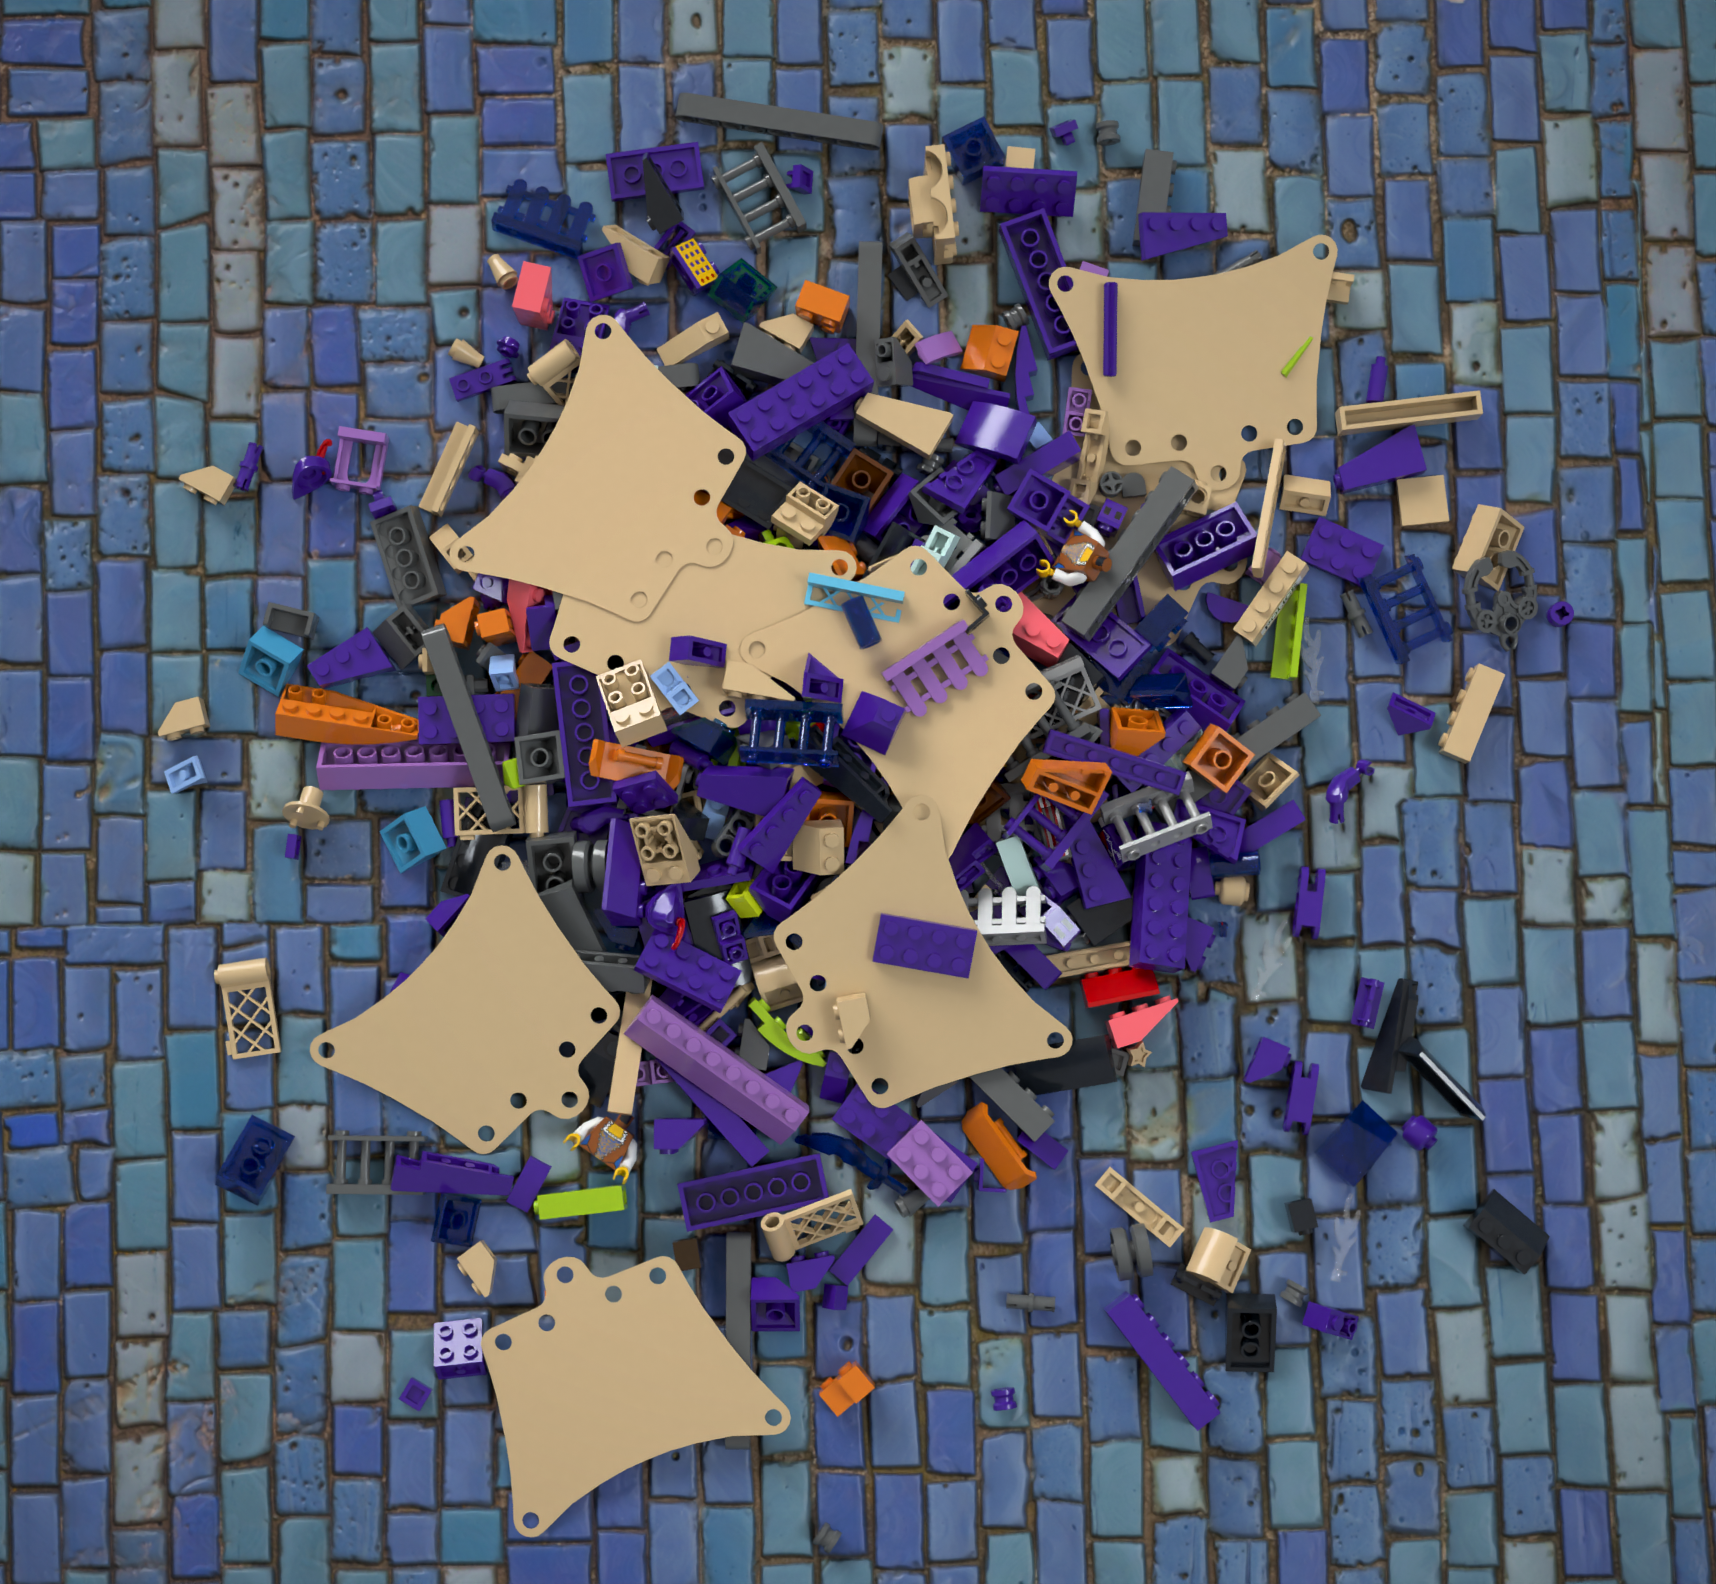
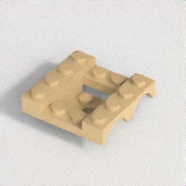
M944 144L925 146L923 176L909 178L908 181L912 233L914 238H932L934 265L951 264L953 262V256L957 255L955 236H959L958 221L953 222V213H956V200L950 196V190L954 189L953 176L948 175L947 167L951 166L950 152H945Z

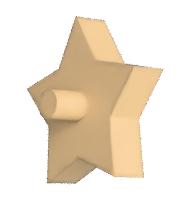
M1139 1041L1135 1047L1126 1048L1130 1055L1128 1065L1139 1064L1145 1067L1146 1058L1152 1052L1145 1049L1143 1041Z

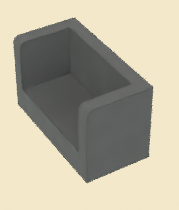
M268 602L263 625L271 630L314 640L320 617L312 612Z

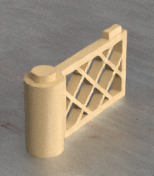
M564 339L530 365L527 376L534 385L539 384L543 386L558 405H566L570 395V383L575 381V379L570 378L571 371L578 365L580 366L581 357L574 346L567 339ZM556 382H566V394L556 393L551 386Z
M547 784L525 785L516 789L504 786L506 794L510 790H518V801L511 808L513 813L519 818V828L511 829L508 827L494 833L482 824V821L486 818L485 813L478 820L470 812L477 802L482 805L479 795L477 796L474 793L477 792L476 787L453 788L455 836L460 835V840H475V835L530 833L531 838L544 836V833L549 832ZM460 792H468L474 798V801L467 808L460 801ZM466 814L475 822L470 830H462L461 820ZM478 826H480L483 830H475V829H476Z
M265 957L218 965V970H214V979L216 984H220L222 988L230 1038L229 1041H225L227 1055H232L234 1060L282 1052L268 959ZM265 987L267 997L261 1004L251 995L256 988ZM251 989L248 994L243 990ZM238 991L245 996L239 1007L230 1002L229 992ZM248 999L259 1006L252 1018L241 1010ZM262 1009L270 1014V1022L266 1027L254 1020ZM238 1013L249 1020L242 1031L236 1028L233 1023V1019ZM251 1023L263 1030L256 1041L245 1034ZM267 1033L273 1038L275 1048L265 1049L258 1042ZM241 1037L253 1044L248 1052L238 1053L237 1042ZM255 1046L260 1049L257 1051H253Z
M851 1189L784 1215L776 1212L769 1213L761 1220V1228L772 1257L781 1262L791 1259L795 1254V1250L845 1231L846 1233L859 1229L860 1225H863ZM850 1199L845 1207L838 1206L840 1202ZM821 1209L826 1210L822 1216L815 1214ZM833 1211L840 1213L836 1219L829 1218ZM847 1215L856 1217L849 1221H843ZM798 1218H804L800 1224L790 1222ZM810 1220L817 1221L814 1228L807 1226ZM825 1223L831 1225L830 1228L821 1230ZM802 1232L809 1233L807 1237L797 1240Z

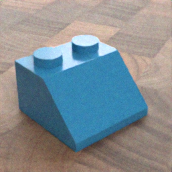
M262 626L248 640L238 673L279 697L286 683L289 682L297 669L304 649L267 627Z
M426 806L404 813L379 831L400 874L424 863L446 849L443 838L440 836Z

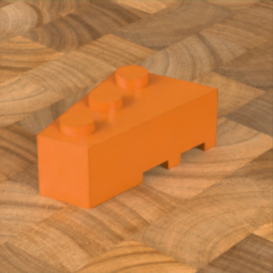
M1031 759L1021 781L1025 788L1031 792L1092 815L1112 774V770L1106 763Z

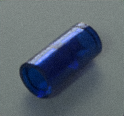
M863 595L841 604V608L860 650L874 646L882 641Z
M1259 851L1239 852L1235 865L1220 855H1210L1212 879L1261 875Z

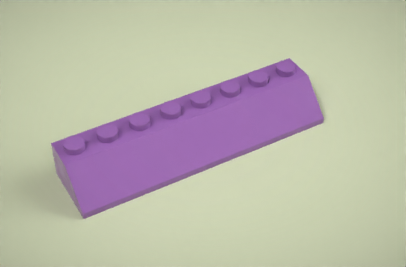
M419 736L416 740L383 744H335L321 742L316 766L320 790L475 787L460 744L419 745ZM512 742L488 743L503 786H506L504 784L502 762L512 759Z
M653 994L624 1032V1035L780 1145L797 1130L809 1113V1105Z

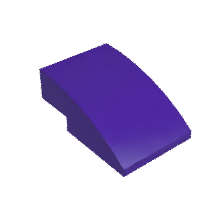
M973 401L955 440V445L972 451L978 450L993 459L998 460L1001 458L1019 465L1036 427L1037 420L1035 416L1015 409Z
M1030 468L1006 510L1021 522L1025 520L1038 534L1063 548L1073 529L1077 530L1076 526L1070 527L1064 521V518L1068 521L1075 519V516L1070 514L1069 510H1074L1079 520L1082 521L1090 505L1072 496L1069 490Z

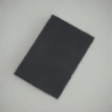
M901 265L888 274V277L906 301L918 294Z

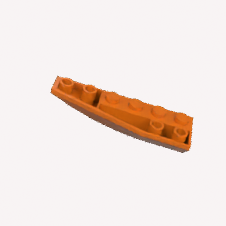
M286 683L275 713V735L335 744L395 743L416 740L419 735V720L336 691Z

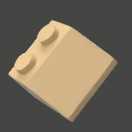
M840 819L804 821L792 841L793 869L817 875H837L844 872V827Z

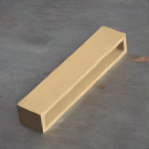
M1479 390L1342 406L1335 412L1338 436L1402 429L1411 425L1419 427L1478 420L1483 414Z

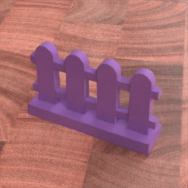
M963 619L881 672L886 681L892 680L894 683L890 686L893 692L898 690L906 701L907 706L904 709L907 713L912 711L918 717L924 716L927 712L924 702L931 697L937 703L945 702L947 699L945 688L951 684L958 690L965 689L968 684L965 675L972 670L977 676L987 674L988 666L985 662L989 659L986 654L981 656L972 643L975 637L972 633L966 634L965 630H967L968 625ZM952 639L955 644L947 649L944 644ZM958 649L969 664L962 670L951 655ZM932 653L934 658L926 662L924 657ZM937 663L940 664L948 677L942 683L939 682L931 669ZM912 666L914 671L906 676L904 670ZM917 676L928 691L921 697L910 682Z

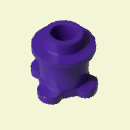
M969 505L964 514L961 513L958 516L959 527L963 532L976 533L981 529L982 517L980 514L982 513V505Z

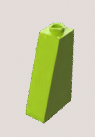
M625 1184L537 1195V1200H534L535 1215H539L540 1220L621 1211L628 1208Z

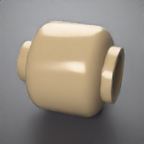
M1223 874L1220 881H1215V895L1218 896L1219 902L1223 905L1241 906L1244 901H1248L1250 883L1246 882L1243 876Z

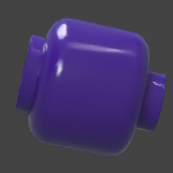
M1413 1115L1401 1128L1403 1130L1402 1138L1417 1151H1421L1424 1148L1429 1150L1438 1141L1435 1138L1438 1132L1437 1127L1423 1115L1418 1117Z

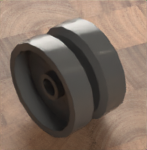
M609 839L597 840L595 845L590 840L575 842L572 852V874L574 885L579 893H592L596 887L600 892H603Z
M1144 1223L1130 1226V1241H1128L1126 1230L1123 1227L1110 1228L1111 1256L1118 1280L1132 1279L1133 1263L1135 1264L1137 1274L1141 1278L1153 1276L1151 1250Z

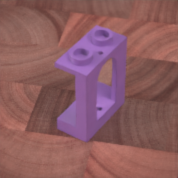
M339 426L338 437L340 442L334 477L330 478V482L339 491L349 492L350 489H357L361 494L373 495V492L381 490L389 437L386 433ZM353 442L376 445L371 475L366 483L349 481L348 479Z

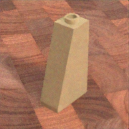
M867 393L865 398L860 397L854 407L856 419L930 460L954 416L950 412Z

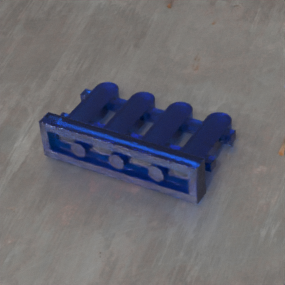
M517 179L513 186L508 185L506 192L509 195L504 207L499 205L498 213L494 212L491 219L493 231L578 260L577 256L583 255V242L586 243L587 235L584 234L589 221L594 222L596 215L593 214L592 204L590 202H582L578 209L571 207V198L567 194L559 195L556 201L549 199V190L543 186L538 187L534 194L527 191V182L523 179ZM523 199L531 201L526 214L518 212ZM546 206L553 208L548 222L541 220ZM567 214L575 216L570 229L562 227Z

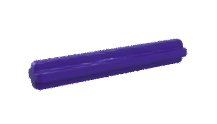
M1106 282L1104 284L1103 375L1106 377H1114L1117 374L1118 284L1116 282Z

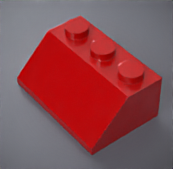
M1122 967L1109 969L1108 975L1099 976L1098 972L1084 974L1085 979L1080 980L1085 1009L1160 994L1154 971L1131 967L1132 970L1123 972Z

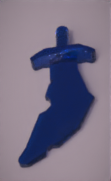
M829 1132L812 1133V1135L802 1134L795 1138V1143L805 1145L829 1156L832 1154L837 1155L844 1163L856 1166L858 1170L873 1179L867 1185L869 1190L878 1189L884 1183L903 1196L908 1189L888 1175L892 1169L890 1159H886L883 1167L871 1160L851 1139Z

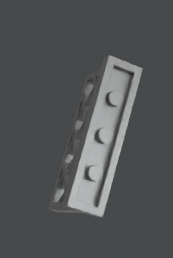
M1079 655L1040 671L1048 682L1053 680L1056 683L1066 678L1065 683L1061 682L1063 685L1060 693L1061 698H1063L1067 687L1079 692L1074 705L1064 701L1065 705L1072 707L1071 714L1075 720L1102 709L1085 670L1082 658ZM1081 672L1084 679L1080 689L1068 685L1071 675ZM1036 683L1029 684L1025 690L1026 696L1032 692L1036 694L1041 693L1037 691L1041 689V686ZM1085 686H1087L1089 692L1084 691ZM1082 693L1091 696L1095 706L1088 709L1078 707ZM1056 707L1052 714L1047 712L1044 714L1051 717L1049 725L1053 730L1066 725L1062 718L1055 716L1057 713ZM1076 709L1081 711L1079 713L1074 714ZM1054 719L1059 720L1058 722L1052 724ZM1034 726L1033 729L1038 731L1030 734V730L1027 735L1032 740L1044 733L1041 728Z

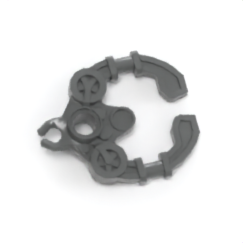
M1513 550L1499 552L1498 564L1504 568L1516 567L1519 576H1524L1525 586L1521 587L1522 596H1518L1513 601L1509 592L1497 591L1493 596L1492 611L1481 609V603L1476 601L1474 592L1478 591L1479 579L1489 575L1493 570L1490 557H1483L1474 561L1468 570L1464 588L1462 589V594H1465L1466 599L1464 607L1470 618L1472 629L1476 632H1490L1498 636L1500 645L1506 652L1510 651V648L1512 650L1516 649L1518 643L1517 633L1521 629L1522 624L1526 619L1535 617L1538 611L1536 601L1538 586L1534 583L1533 577L1535 569L1530 566L1529 562L1521 554ZM1508 637H1511L1513 640L1510 647L1506 644Z

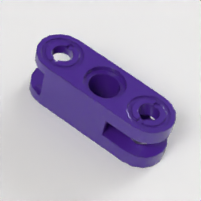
M1300 867L1293 919V937H1299L1302 927L1311 928L1312 939L1317 940L1319 937L1326 877L1325 869L1317 868L1314 884L1308 883L1309 867Z
M1294 1060L1290 1075L1283 1131L1289 1132L1293 1121L1302 1122V1134L1308 1135L1312 1121L1319 1064H1310L1306 1078L1301 1077L1302 1061Z

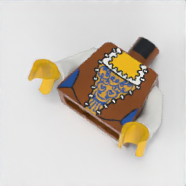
M1069 510V513L1075 516V519L1068 521L1064 518V521L1070 527L1076 526L1078 530L1073 529L1052 566L1053 569L1050 568V563L1047 560L1042 559L1039 561V564L1047 569L1040 570L1036 568V572L1039 577L1052 576L1051 579L1067 586H1074L1085 581H1095L1100 571L1108 572L1111 569L1112 561L1108 558L1109 552L1104 548L1105 541L1099 531L1087 522H1081L1077 513L1074 510Z
M620 1114L615 1121L608 1116L605 1118L596 1117L584 1122L577 1130L569 1134L563 1141V1144L568 1140L572 1141L574 1146L570 1151H574L578 1145L615 1170L613 1180L618 1175L623 1176L622 1184L624 1185L637 1160L635 1135L627 1130L634 1117L632 1115Z

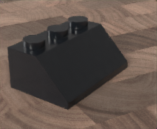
M1492 1189L1463 1225L1513 1269L1524 1275L1541 1256L1550 1237L1495 1189Z

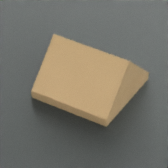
M1268 752L1241 782L1253 790L1247 798L1263 811L1300 774Z

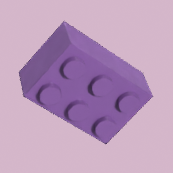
M922 1120L886 1153L938 1207L973 1173Z

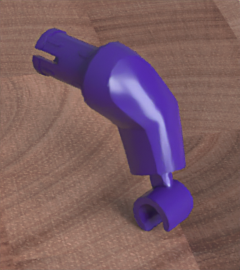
M643 301L627 310L618 309L615 312L614 319L629 336L631 323L649 316L650 313Z
M476 465L468 474V477L475 482H480L481 478L484 477L485 484L498 490L501 501L517 485L510 475L491 468L486 471L482 465Z
M1361 759L1357 762L1356 769L1349 767L1333 777L1325 800L1329 803L1330 823L1338 824V820H1340V823L1345 821L1344 803L1348 799L1349 790L1361 781L1359 777L1361 773L1367 776H1371L1374 773L1375 769L1368 767L1372 762Z
M600 805L583 812L580 817H574L570 822V827L573 831L591 834L601 829L605 824H610L611 818L630 822V818H637L639 816L634 813L623 814L624 809Z

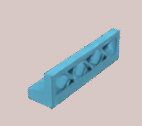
M809 572L804 605L818 606L899 623L901 610L897 609L895 617L887 616L880 608L884 603L877 604L875 599L903 604L904 591ZM813 587L823 589L828 596L820 602L810 600ZM828 590H830V591H835V592L830 595V593L828 592ZM839 592H846L852 602L844 607L838 606L832 597ZM851 594H856L860 596L854 600ZM864 596L870 597L876 606L869 611H862L856 601ZM828 599H831L833 604H828L824 602ZM854 603V605L856 606L857 609H852V608H847V607H849L850 605H852V604ZM878 608L881 614L872 613V611Z

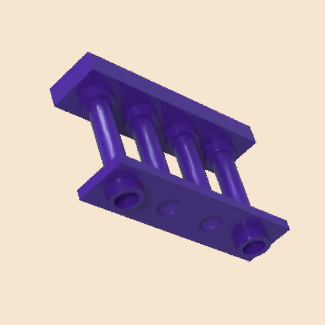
M1103 791L1092 815L1083 811H1076L1070 806L1044 797L1070 818L1069 821L1072 825L1068 830H1062L1033 807L1042 796L1035 793L1015 819L1011 817L1003 827L1006 831L1002 837L1006 839L1012 833L1018 836L1041 855V859L1044 861L1039 867L1048 872L1053 869L1107 799L1108 793ZM1027 814L1056 837L1055 840L1058 843L1053 849L1045 847L1019 826Z

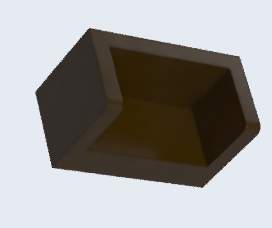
M699 1236L673 1242L675 1262L681 1271L701 1268L704 1265Z

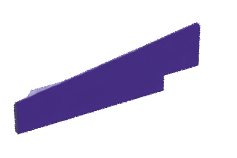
M924 362L912 364L913 386L911 387L968 411L973 401L1008 407L1011 394L988 389L990 382L988 378L932 364L925 365Z
M974 823L959 839L954 852L949 858L960 892L985 872L980 863L998 852L997 846L978 823Z
M422 1151L420 1161L396 1155L391 1190L508 1196L511 1192L514 1177L512 1175L499 1174V1167L491 1163Z

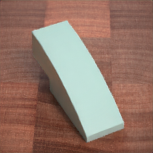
M934 525L925 546L921 545V547L927 550L944 568L960 537ZM916 559L910 569L915 575H923L927 570V564L922 559Z
M1015 834L1006 839L996 840L1002 862L1010 883L1016 890L1017 896H1026V890L1030 886H1037L1039 888L1022 840Z

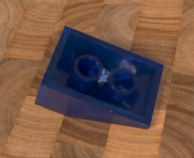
M1361 1100L1318 1147L1314 1154L1349 1186L1354 1187L1371 1169L1398 1132L1367 1103Z
M251 1115L217 1173L215 1185L259 1206L295 1136Z

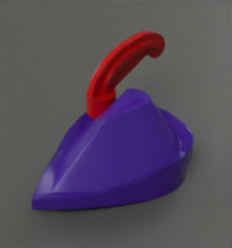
M326 439L322 442L316 456H304L296 464L292 479L293 500L316 490L330 479L332 475L330 463L324 457L328 446H332L331 439Z
M681 883L668 884L648 902L644 912L647 922L655 929L666 933L677 931L675 942L671 946L672 950L679 946L685 928Z

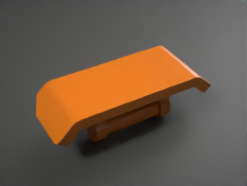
M594 739L589 769L591 776L614 781L656 770L674 790L680 783L684 758L678 755H670L631 746L622 748L621 744Z
M980 1102L965 1114L962 1120L963 1132L981 1157L984 1158V1161L1004 1188L1015 1190L1027 1186L1037 1179L1036 1172L1028 1170L1021 1161V1159L1027 1156V1153L1020 1148L1003 1124L1002 1118L1000 1117L993 1122L988 1115V1105Z

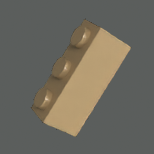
M1478 504L1452 569L1463 578H1466L1468 570L1475 560L1490 557L1493 570L1489 575L1481 577L1478 584L1494 591H1499L1508 568L1499 566L1498 553L1506 550L1515 551L1525 527L1502 508Z

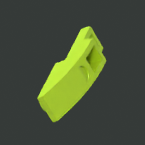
M753 997L747 1003L762 1020L756 1027L757 1030L773 1045L803 1062L821 1067L827 1064L823 1059L826 1056L823 1051L811 1054L802 1053L791 1044L787 1032L784 1030L786 1024L778 1016L774 1019L769 1014L771 1008L762 998L758 1001ZM802 1028L797 1030L796 1034L800 1040L808 1041L810 1039Z

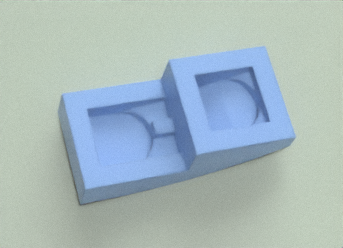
M669 661L650 675L651 679L679 715L699 701Z

